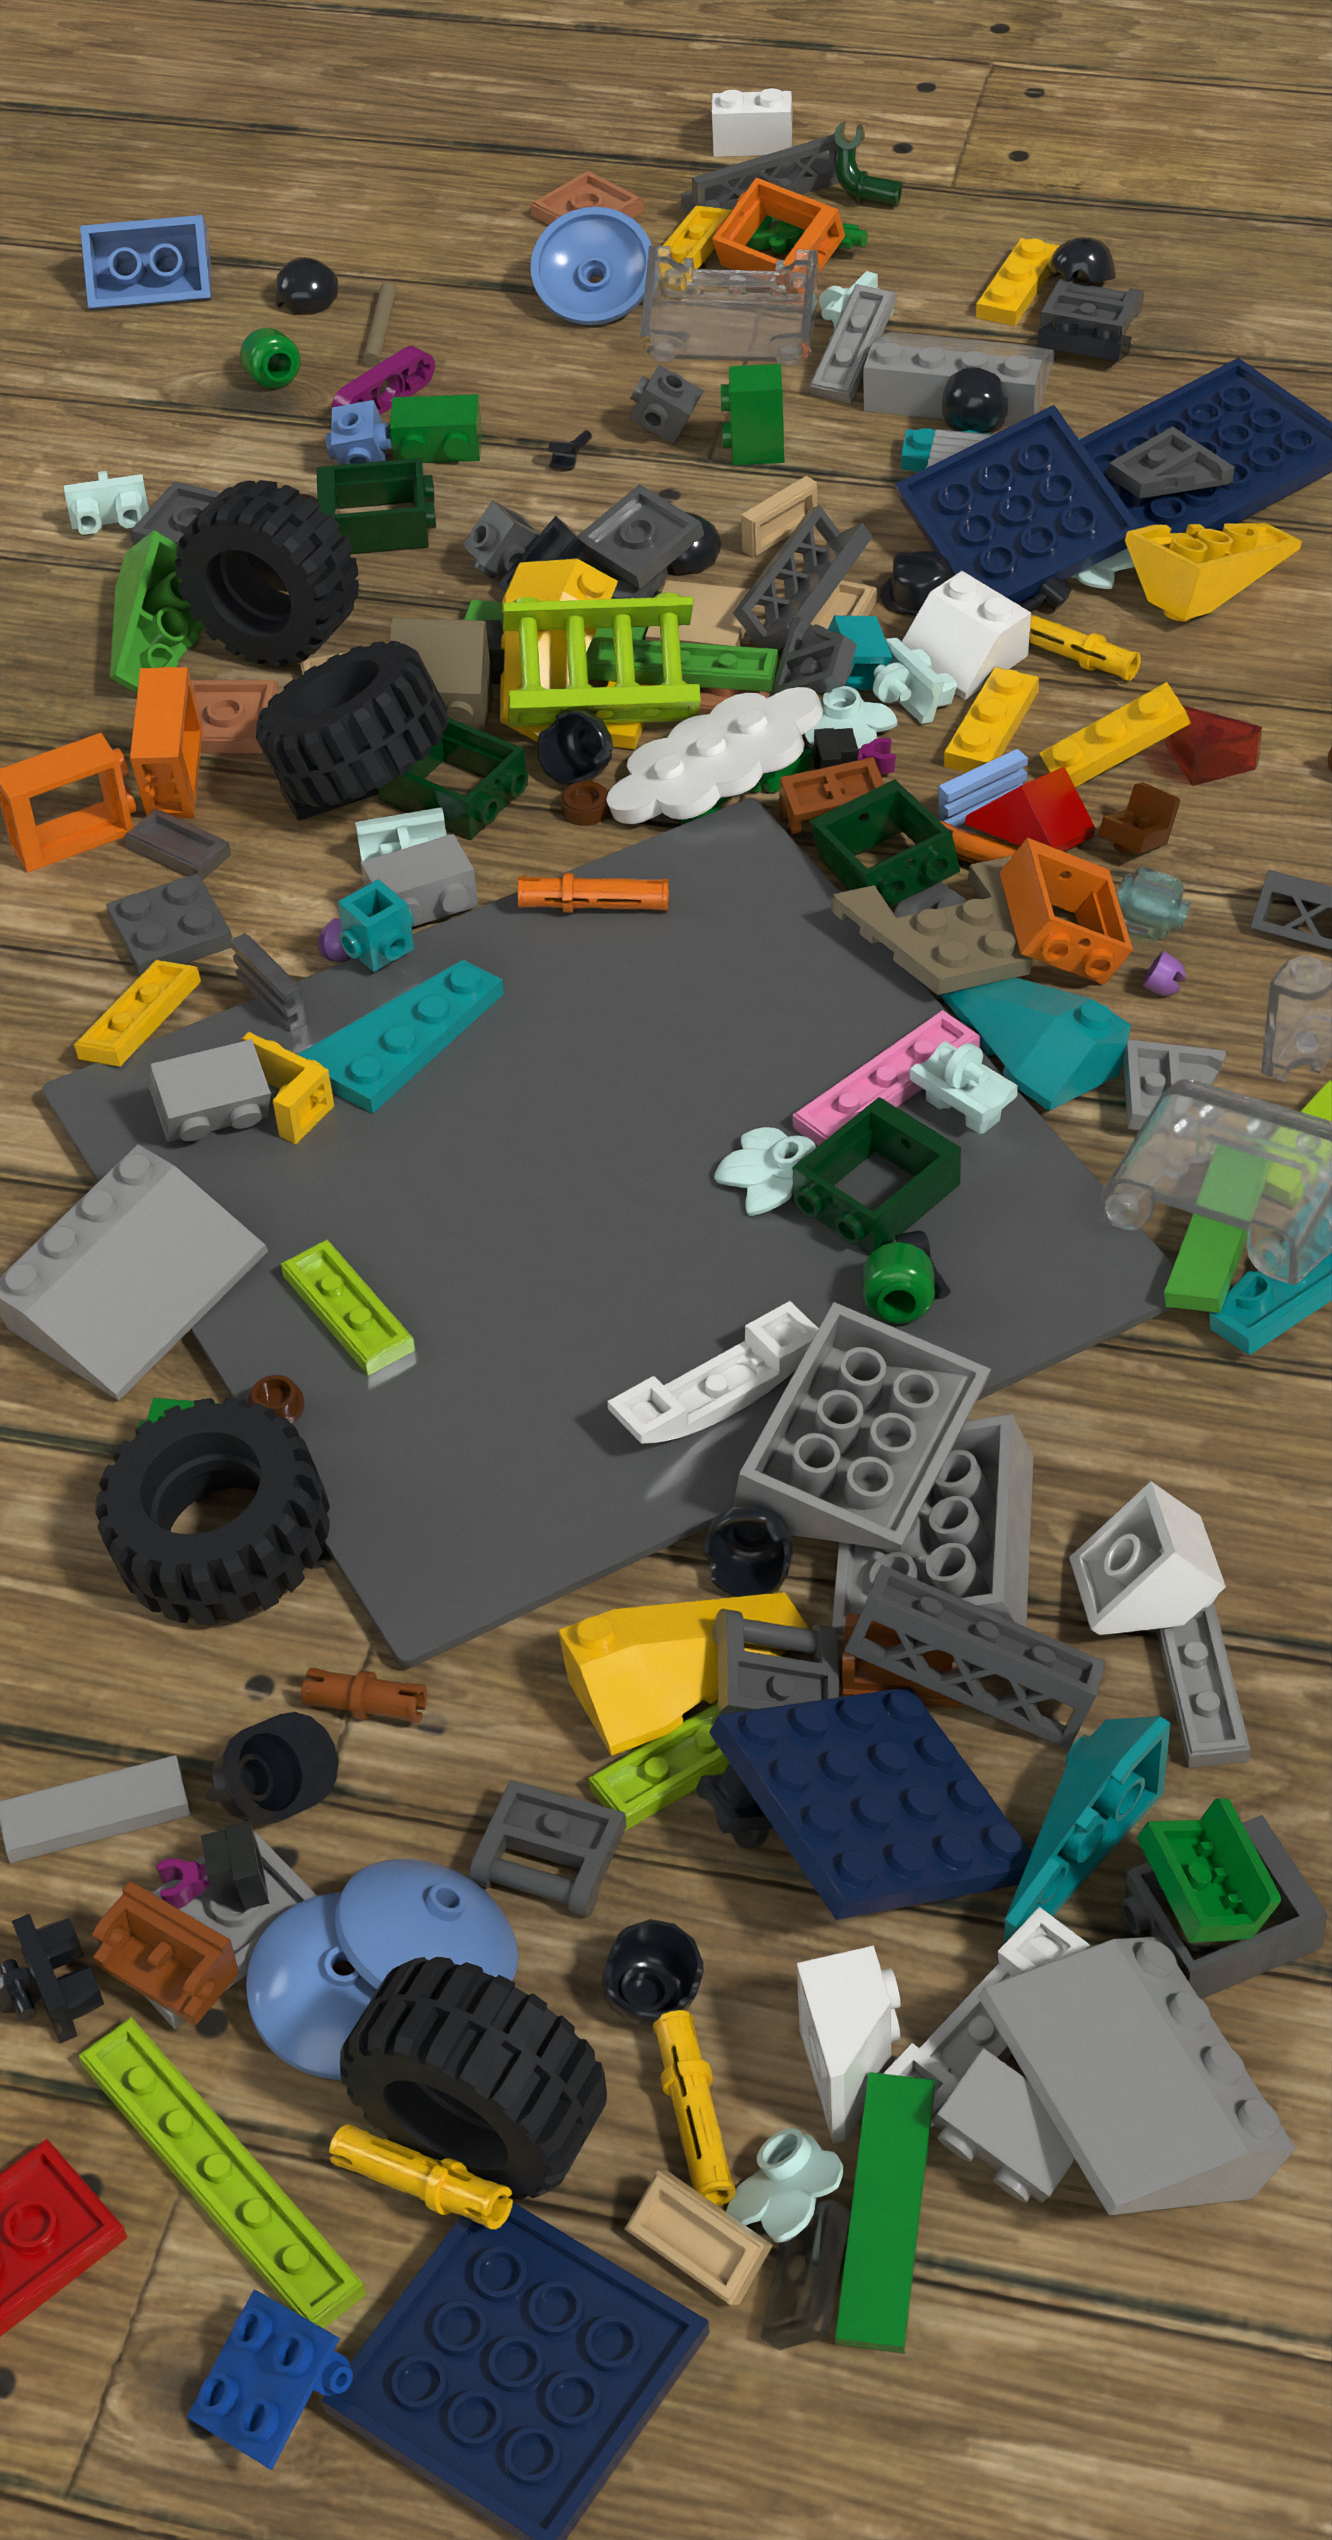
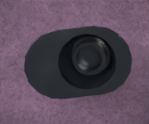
M935 551L898 552L893 560L892 577L882 586L880 592L882 603L892 611L917 616L929 593L955 575L948 559L941 553Z
M297 1712L279 1714L245 1728L229 1739L227 1746L217 1755L212 1767L213 1787L205 1794L207 1800L219 1801L221 1806L230 1815L245 1821L267 1825L285 1820L317 1805L329 1795L336 1782L338 1770L335 1744L325 1727L311 1716Z

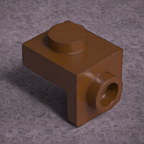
M1144 782L1137 783L1133 787L1127 809L1104 816L1098 835L1113 841V847L1116 850L1129 855H1141L1143 852L1167 845L1180 805V799Z

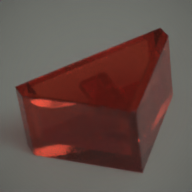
M1182 705L1191 724L1166 737L1165 746L1192 786L1256 770L1259 765L1261 726Z

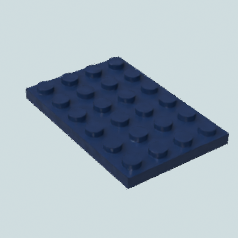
M1240 358L1079 439L1108 482L1116 490V493L1139 526L1143 528L1151 525H1167L1171 528L1170 533H1185L1188 524H1200L1205 529L1222 531L1224 524H1235L1332 472V422ZM1172 426L1235 467L1233 482L1227 485L1141 499L1107 476L1109 462Z

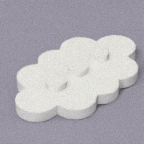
M796 687L781 691L769 698L758 693L734 695L719 703L710 714L693 716L683 720L673 728L668 738L657 739L644 744L634 751L628 759L627 768L630 775L616 783L608 792L606 801L614 819L620 823L636 824L650 820L661 813L673 819L694 818L711 809L720 797L740 795L749 791L758 783L763 773L774 772L788 767L803 752L804 741L801 735L815 727L822 718L823 708L817 693L810 688Z

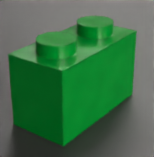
M781 364L728 366L729 384H720L721 412L730 411L731 421H722L723 448H732V465L785 463Z
M479 395L392 397L390 436L393 460L422 458L423 463L480 461L482 424Z

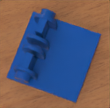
M254 2289L237 2318L207 2379L203 2382L187 2418L272 2470L313 2390L323 2395L331 2396L341 2394L350 2387L353 2380V2372L350 2369L349 2361L345 2356L334 2351L340 2338Z

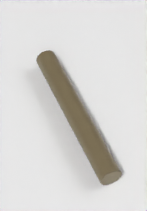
M391 282L383 283L380 288L363 356V362L368 367H375L380 362L397 292L396 286Z

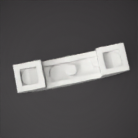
M789 1301L745 1325V1341L665 1385L655 1376H652L607 1401L608 1410L641 1444L669 1441L701 1431L749 1406L791 1375L799 1366L819 1328Z
M1039 1907L998 1950L999 1964L920 2048L911 2043L883 2074L935 2080L933 2120L983 2048L1002 2062H1005L1012 2054L978 1997L983 1988L1088 1949L1090 1944Z

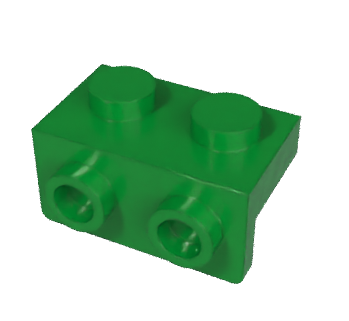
M1229 1798L1214 1799L1200 1820L1148 1821L1136 1837L1189 1943L1253 1939L1281 1902V1896Z

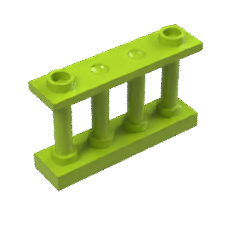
M667 592L658 594L654 598L539 601L536 598L523 597L513 602L504 603L503 632L518 631L522 680L521 688L509 691V727L551 726L556 720V715L567 713L570 710H588L602 719L605 724L674 722L698 716L701 704L700 684H687L682 679L679 625H690L694 605L693 596L681 597L677 593ZM660 626L664 682L660 685L640 686V684L635 682L632 627ZM613 628L617 683L613 687L593 688V686L588 684L585 629ZM566 629L569 686L565 689H545L541 686L537 630Z

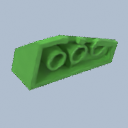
M155 530L125 552L115 588L110 679L136 694L138 691L140 668L177 667L178 661L187 649L196 642L200 632L205 627L200 620L198 622L194 620L189 612L191 605L188 600L182 599L179 591V583L182 580L176 578L175 560L178 558L176 557L178 544Z

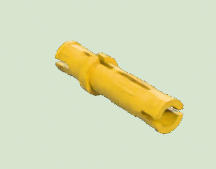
M1031 614L1030 644L1078 661L1081 668L1089 671H1094L1097 668L1119 676L1126 681H1131L1137 674L1141 663L1140 653L1108 643L1105 636L1095 632L1087 635Z
M684 2010L670 2011L662 2014L653 2023V2030L657 2036L665 2069L660 2076L662 2090L665 2095L670 2096L672 2099L692 2188L715 2205L721 2206L730 2202L736 2196L737 2191L732 2182L722 2134L709 2088L714 2080L710 2064L702 2059L694 2027V2016Z
M345 2124L340 2127L331 2141L329 2153L333 2154V2156L330 2158V2161L335 2166L357 2172L371 2180L418 2197L420 2200L425 2201L426 2206L431 2211L438 2214L447 2215L451 2212L459 2214L489 2229L501 2227L510 2214L513 2199L508 2197L512 2195L511 2189L505 2185H500L490 2180L487 2181L467 2172L466 2166L459 2161L445 2158L442 2161L422 2155L420 2152L385 2138L382 2139L352 2124Z

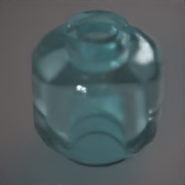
M1148 867L1138 868L1133 875L1125 874L1118 888L1117 897L1127 930L1154 940L1164 939L1172 927L1181 930L1191 905V901L1183 899L1184 885L1179 878Z

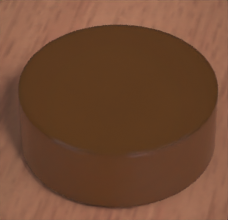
M592 781L576 782L568 786L561 795L564 818L568 822L580 826L594 825L603 821L610 811L606 801L607 789L601 784Z

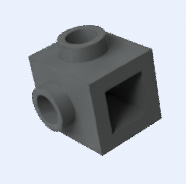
M658 365L650 380L644 376L641 377L630 397L637 404L629 419L642 426L645 430L656 434L674 445L704 390L686 381L679 374Z
M492 500L477 524L473 527L463 546L475 557L472 563L473 566L484 575L495 579L498 574L504 577L540 533L523 515Z

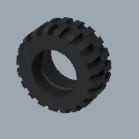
M248 480L239 482L234 487H228L222 491L184 529V535L178 541L176 548V557L178 558L175 560L176 578L182 580L179 583V591L182 599L188 600L191 605L189 612L196 622L200 620L207 628L205 633L213 641L219 639L226 645L225 650L234 655L242 653L247 656V661L257 664H263L266 660L268 665L274 666L299 663L306 660L311 654H315L354 609V601L358 598L359 582L356 580V577L359 575L356 558L350 557L349 553L352 551V546L347 536H341L337 530L339 523L331 514L327 517L319 509L321 504L312 497L307 499L299 495L300 490L289 485H283L281 488H278L277 482L259 480L255 483V481ZM246 552L257 556L270 565L284 582L289 595L268 585L255 572L247 558Z
M383 641L373 642L367 647L361 645L351 648L349 652L342 655L338 653L328 658L317 667L314 665L304 671V675L298 679H293L284 686V690L279 694H275L268 701V707L263 708L260 712L256 725V739L283 789L291 799L304 805L309 804L312 807H321L324 803L335 805L342 803L348 798L356 799L366 795V792L376 787L380 789L389 784V781L396 776L404 775L412 769L414 763L422 761L429 755L430 748L438 745L442 739L443 732L446 731L447 707L415 649L398 641H390L387 644Z
M212 1398L194 1400L193 1407L181 1410L180 1406L177 1405L163 1411L165 1417L155 1423L147 1420L136 1429L137 1437L131 1442L124 1440L115 1451L113 1458L116 1464L114 1466L107 1465L99 1482L102 1491H99L95 1502V1514L99 1520L97 1527L102 1541L130 1593L136 1594L140 1604L151 1612L160 1613L162 1611L166 1619L180 1623H187L189 1617H193L197 1625H217L218 1618L229 1617L230 1622L240 1621L249 1618L247 1612L262 1606L263 1610L266 1611L278 1604V1595L286 1589L292 1593L304 1581L305 1577L302 1571L305 1567L313 1569L323 1552L319 1543L325 1542L330 1527V1521L327 1516L330 1509L327 1493L305 1440L300 1438L296 1427L287 1418L277 1417L273 1409L254 1403L249 1408L246 1400L225 1398L223 1404H215ZM228 1488H246L257 1491L249 1506L238 1517L218 1529L199 1534L170 1532L179 1515L190 1504L209 1493Z
M420 1957L393 1968L382 1981L340 2051V2075L342 2084L347 2086V2095L355 2106L363 2109V2117L374 2128H380L388 2135L387 2140L420 2152L422 2155L442 2161L445 2158L459 2161L466 2166L467 2172L487 2181L490 2180L509 2187L512 2191V2195L508 2197L510 2199L522 2200L528 2196L535 2198L554 2190L556 2186L562 2183L602 2113L607 2100L605 2072L601 2062L595 2061L594 2049L586 2039H580L575 2034V2027L563 2015H555L547 2008L548 2003L533 1993L528 1995L516 1988L515 1982L501 1975L497 1977L483 1972L482 1967L468 1962L462 1965L454 1964L451 1958L435 1957L427 1960L425 1957Z

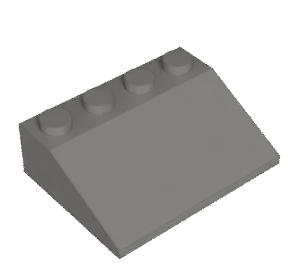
M889 331L872 343L863 367L864 411L945 420L942 413V397L949 377L962 369L981 368L996 374L1001 379L1003 394L1008 398V414L1005 417L1003 426H1012L1039 412L1056 357V350L1033 345Z
M137 1144L0 1277V1316L8 1330L120 1401L268 1252V1249L260 1239L176 1166Z
M833 1302L739 1473L733 1507L759 1505L772 1510L775 1516L781 1517L790 1535L900 1551L985 1386L991 1369Z
M1013 1414L972 1420L965 1423L900 1551L839 1542L832 1627L836 1629L837 1635L845 1636L846 1613L861 1614L881 1564L1026 1627L1034 1456Z
M1160 1937L1112 1939L984 1987L978 1995L1109 2216L1253 2199L1296 2149L1280 2124L1277 2113L1261 2095L1245 2070L1242 2059L1232 2050L1210 2016L1209 2008L1197 1996L1177 1965L1174 1954L1164 1945Z

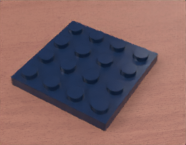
M1055 405L895 483L896 493L932 549L948 559L954 575L963 571L1016 604L1036 594L1041 586L1051 577H1058L1063 581L1127 549L1125 543L1126 533L1141 528Z
M911 1687L721 1714L717 1716L709 1731L836 1920L1016 1886L1021 1881L1032 1853Z
M513 2202L507 2220L497 2229H489L464 2216L458 2219L349 2363L350 2369L353 2372V2380L350 2387L341 2394L325 2395L321 2401L326 2414L519 2540H566L709 2335V2321Z

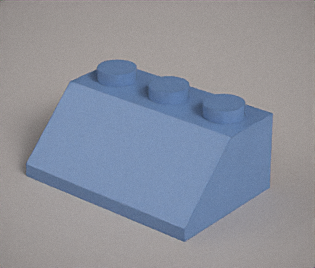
M203 215L80 226L89 310L211 299V257L208 227Z

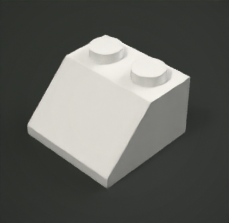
M770 88L761 92L726 90L722 93H712L714 157L760 156L792 147L793 111L791 91Z
M961 571L929 593L902 643L910 650L921 648L929 655L932 664L931 669L936 674L948 673L957 681L955 694L966 700L983 688L994 667L1008 670L1028 656L1031 612Z
M1152 1481L1069 1557L1090 1628L1098 1635L1184 1626L1200 1610L1210 1606L1217 1595L1226 1587L1201 1516Z
M874 1945L797 1963L799 2030L832 2144L846 2141L864 2112L868 2072L883 2074L892 2065L891 2043L901 2040L899 2023L895 2008H900L901 2006L896 1978L891 1968L881 1970Z

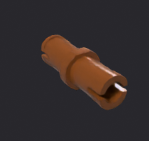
M312 1667L308 1669L306 1677L313 1679V1681L303 1680L301 1688V1699L305 1706L351 1711L354 1718L364 1720L369 1719L372 1715L419 1723L423 1714L422 1712H416V1709L425 1710L427 1705V1689L424 1684L377 1679L375 1672L360 1671L357 1675H349Z

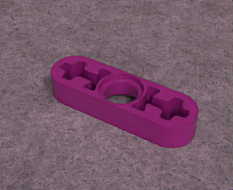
M407 346L343 386L336 393L332 402V408L374 400L381 415L391 409L392 397H410L430 382L435 370L434 358L415 346ZM388 378L387 387L383 394L379 396L381 385Z

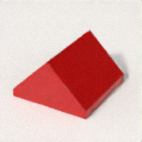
M1065 766L1025 783L966 815L964 823L967 826L1019 846L1027 838H1030L1063 852L1093 838L1096 829Z

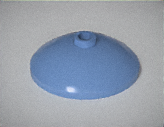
M605 207L580 208L557 218L540 235L531 257V277L535 291L542 303L558 317L581 325L605 324L627 315L640 304L648 293L655 271L653 248L644 229L628 215ZM594 276L602 277V280L598 283L589 282Z
M391 1859L373 1863L358 1871L348 1881L337 1902L335 1929L341 1948L355 1970L375 1989L379 1988L386 1975L393 1968L420 1957H425L427 1960L435 1957L451 1958L454 1964L462 1965L468 1962L482 1967L483 1972L494 1977L501 1975L511 1981L514 1979L518 1967L519 1952L516 1937L509 1921L495 1900L484 1889L468 1877L451 1868L417 1859Z
M342 1892L319 1895L304 1900L277 1917L264 1931L253 1950L246 1981L247 2003L251 2019L259 2036L270 2050L285 2063L297 2070L316 2077L341 2080L340 2051L377 1991L356 1970L350 1975L342 1976L336 1974L332 1969L334 1964L339 1961L349 1962L341 1948L335 1929V1910Z

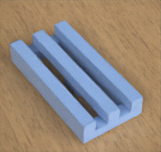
M1016 749L939 785L938 820L960 827L964 825L966 815L1023 785L1022 782L1027 780V772L1023 767L1028 765V757L1019 749Z

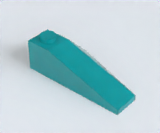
M1016 977L940 994L960 1021L966 1026L974 1027L981 1035L980 1046L987 1055L996 1054L1005 1065L1003 1075L1018 1085V1090L1048 1111L1120 1075L1131 1024L1094 999Z
M1161 1716L1106 1719L1090 1737L1082 1735L1073 1744L1066 1757L1065 1771L1005 1918L1004 1944L1039 1907L1053 1917L1163 1795L1170 1732L1169 1721Z

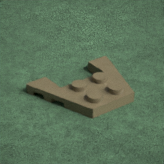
M1011 856L970 865L968 882L980 899H970L962 904L939 909H924L919 913L895 917L875 885L833 894L831 910L834 915L841 920L846 919L848 916L860 926L859 934L872 944L877 942L883 943L894 952L893 961L937 995L1031 973L1033 958L1020 953L1000 877V871L1011 859Z

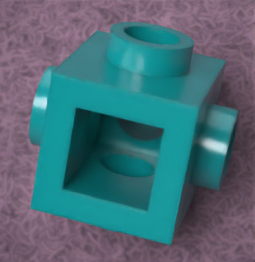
M378 879L338 901L342 927L339 939L343 949L351 958H358L370 970L375 972L414 950L411 928L414 926V918L408 904L381 880Z

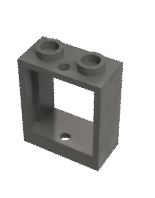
M1263 1815L1242 1824L1281 1896V1902L1272 1913L1278 1925L1256 1934L1253 1939L1241 1940L1197 1960H1193L1160 1905L1167 1903L1168 1900L1149 1862L1127 1871L1125 1898L1121 1900V1910L1129 1929L1136 1936L1143 1934L1144 1938L1160 1937L1164 1945L1174 1954L1177 1965L1200 1999L1322 1948L1327 1912Z

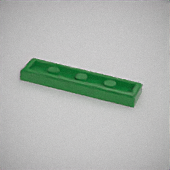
M868 2072L835 2335L836 2345L905 2354L935 2094V2080Z

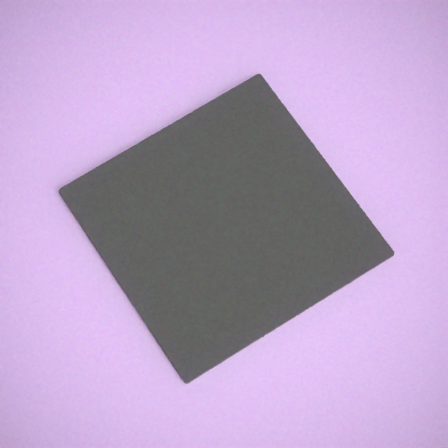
M748 798L565 872L574 873L575 878L669 879L668 911L574 908V913H563V908H518V892L412 934L414 950L375 972L356 958L296 981L301 987L306 1024L292 1032L258 998H254L143 1043L121 1067L94 1063L52 1080L43 1086L42 1090L46 1102L97 1183L139 1144L176 1166L266 1245L268 1252L190 1329V1332L233 1399L246 1400L247 1402L256 1382L270 1375L288 1377L301 1389L305 1402L304 1410L301 1416L292 1424L296 1427L300 1438L305 1440L328 1496L330 1509L327 1516L330 1521L328 1537L323 1544L396 1661L402 1667H414L709 1528L716 1516L733 1508L739 1473L795 1371L767 1394L734 1415L701 1431L657 1443L641 1444L608 1410L607 1401L652 1376H655L663 1385L675 1380L745 1341V1325L789 1301L818 1328L821 1326L833 1302L885 1323L875 1318L866 1308L862 1294V1272L864 1263L870 1256L868 1252L857 1245L845 1242L837 1232L819 1220L805 1216L794 1205L793 1194L781 1206L759 1215L749 1216L746 1211L747 1188L719 1184L715 1181L714 1174L726 1156L734 1151L743 1149L741 1136L751 1130L771 1127L781 1130L788 1137L795 1135L803 1136L793 1128L792 1115L940 1011L948 1012L918 979L893 961L894 952L881 942L872 944L859 934L860 926L848 916L846 919L841 920L834 915L831 910L833 894L841 892L756 799ZM461 960H465L501 978L503 981L504 995L373 1114L332 1093L334 1107L295 1145L279 1137L273 1099L277 1096L280 1089L268 1084L271 1093L269 1114L267 1118L261 1119L257 1124L243 1129L230 1126L214 1130L204 1138L195 1141L178 1139L167 1142L149 1089L151 1063L241 1042V1038L248 1032L265 1040L275 1041L284 1049L298 1054ZM982 1051V1064L1005 1077ZM925 1089L920 1090L897 1107L961 1147L960 1185L904 1232H925L929 1241L931 1259L950 1288V1294L940 1299L935 1292L932 1307L922 1318L913 1323L902 1325L885 1324L990 1368V1376L977 1401L1173 1309L1172 1307H1166L1164 1291L1174 1267L1173 1263L1018 1090L1017 1097L1002 1109L1000 1121L984 1134H978L967 1127L965 1114L954 1107L938 1109L927 1102ZM874 1152L834 1186L872 1211H875L915 1176L877 1152ZM327 1239L414 1340V1352L367 1376L283 1277L281 1263Z

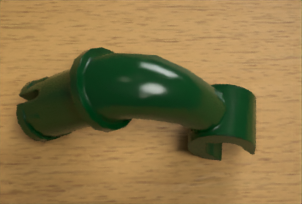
M841 122L834 133V139L838 145L835 171L839 184L848 195L857 200L858 204H862L863 200L898 206L903 183L868 176L867 171H860L856 163V147L863 143L865 131L862 124L857 125L855 138L852 141L847 140L844 135L846 122Z

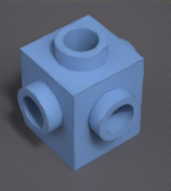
M374 400L332 408L331 433H326V447L330 459H337L339 465L385 461L386 450L391 449V436L387 423H383Z

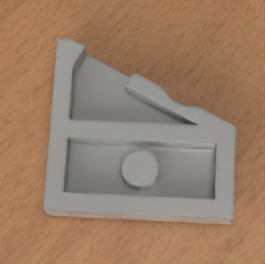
M1128 1039L1123 1058L1128 1129L1180 1135L1221 1072L1226 1058V1050Z

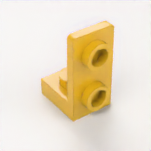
M248 1032L241 1038V1042L252 1039L267 1083L280 1089L277 1096L273 1099L279 1137L296 1145L334 1107L329 1070L315 1060H307L284 1049L275 1041L265 1040Z

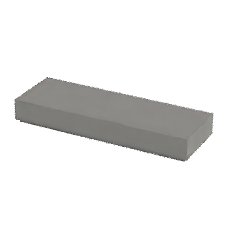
M855 284L809 386L813 396L849 404L852 403L863 378V367L871 345L882 336L897 302L895 292Z
M1213 1602L1207 1608L1200 1610L1184 1626L1156 1629L1188 1768L1249 1762L1250 1746Z
M176 1755L0 1801V1824L10 1864L191 1816Z

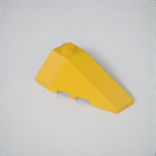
M1267 523L1224 524L1222 532L1214 529H1205L1200 524H1188L1185 533H1170L1171 528L1167 525H1151L1128 531L1125 537V543L1148 602L1163 609L1164 615L1168 618L1181 622H1187L1191 618L1211 613L1300 550L1302 540Z
M579 559L520 562L502 599V613L504 603L513 602L523 597H532L539 601L611 599L618 581ZM598 628L585 629L586 652ZM566 629L537 630L541 686L545 689H565L569 686ZM505 631L501 638V649H504L505 652L504 672L501 675L500 722L508 727L509 691L518 690L522 687L518 631ZM550 726L510 728L538 742L540 732Z
M782 1592L613 1609L559 1629L558 1633L568 1682L611 1756L668 1735L684 1724L682 1714L703 1700L710 1704L718 1700V1645L713 1640V1625L719 1610L739 1611L744 1619L809 1629L787 1594ZM744 1643V1651L780 1657L789 1651Z

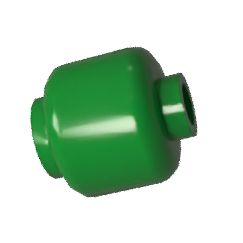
M273 328L257 329L250 333L242 343L240 349L241 365L245 373L259 385L270 389L282 388L290 384L297 376L301 366L299 350L296 344L279 330Z
M903 1242L888 1243L875 1249L866 1259L862 1272V1294L866 1308L875 1318L889 1324H908L922 1318L932 1307L935 1296L933 1265L926 1253L913 1244Z

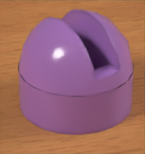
M333 918L324 927L318 937V948L321 955L329 961L343 962L351 957L341 945L339 933L342 931L341 921L338 918Z
M1161 951L1148 969L1142 981V986L1155 994L1171 996L1180 990V986L1175 981H1185L1184 967L1175 957L1165 951Z

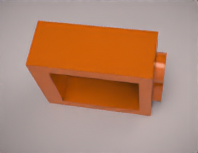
M756 177L747 191H744L739 196L735 208L727 219L718 225L712 240L721 266L802 298L844 239L845 233L838 209ZM767 215L805 230L784 261L745 246Z
M188 667L140 668L130 761L146 816L155 808L176 818H194L203 726Z
M102 733L0 768V805L9 842L27 873L123 838L133 828L131 813L136 812V804L127 785H124L123 777L129 775L128 766L119 748L112 749ZM98 773L103 802L37 826L35 825L29 800L30 797Z
M1027 838L1000 871L1008 908L1022 955L1104 985L1133 951L1109 869ZM1063 871H1069L1066 875H1060ZM1052 905L1075 913L1078 925L1054 916Z

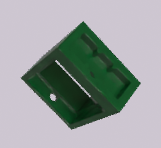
M422 458L317 467V502L321 504L319 509L327 517L331 514L339 523L337 530L341 536H347L352 546V551L349 554L429 547L428 529L436 528L433 476H424ZM414 502L413 508L340 514L339 509Z
M448 717L446 731L443 732L442 739L438 745L432 746L430 754L422 761L414 763L411 770L402 776H396L389 781V784L378 789L379 799L408 813L442 807L445 829L472 840L486 825L491 824L497 815L514 798L519 797L528 786L524 748ZM444 760L485 777L466 796L425 779Z
M896 779L810 820L819 859L849 890L875 885L889 907L960 872L952 832ZM866 813L864 819L859 821L860 815ZM902 832L916 844L868 869L855 857V855Z
M878 1097L792 1167L794 1205L805 1216L815 1218L837 1232L845 1242L857 1245L871 1254L882 1245L892 1243L895 1240V1235L904 1233L960 1185L961 1147L886 1100ZM874 1152H877L915 1177L875 1211H872L834 1185Z

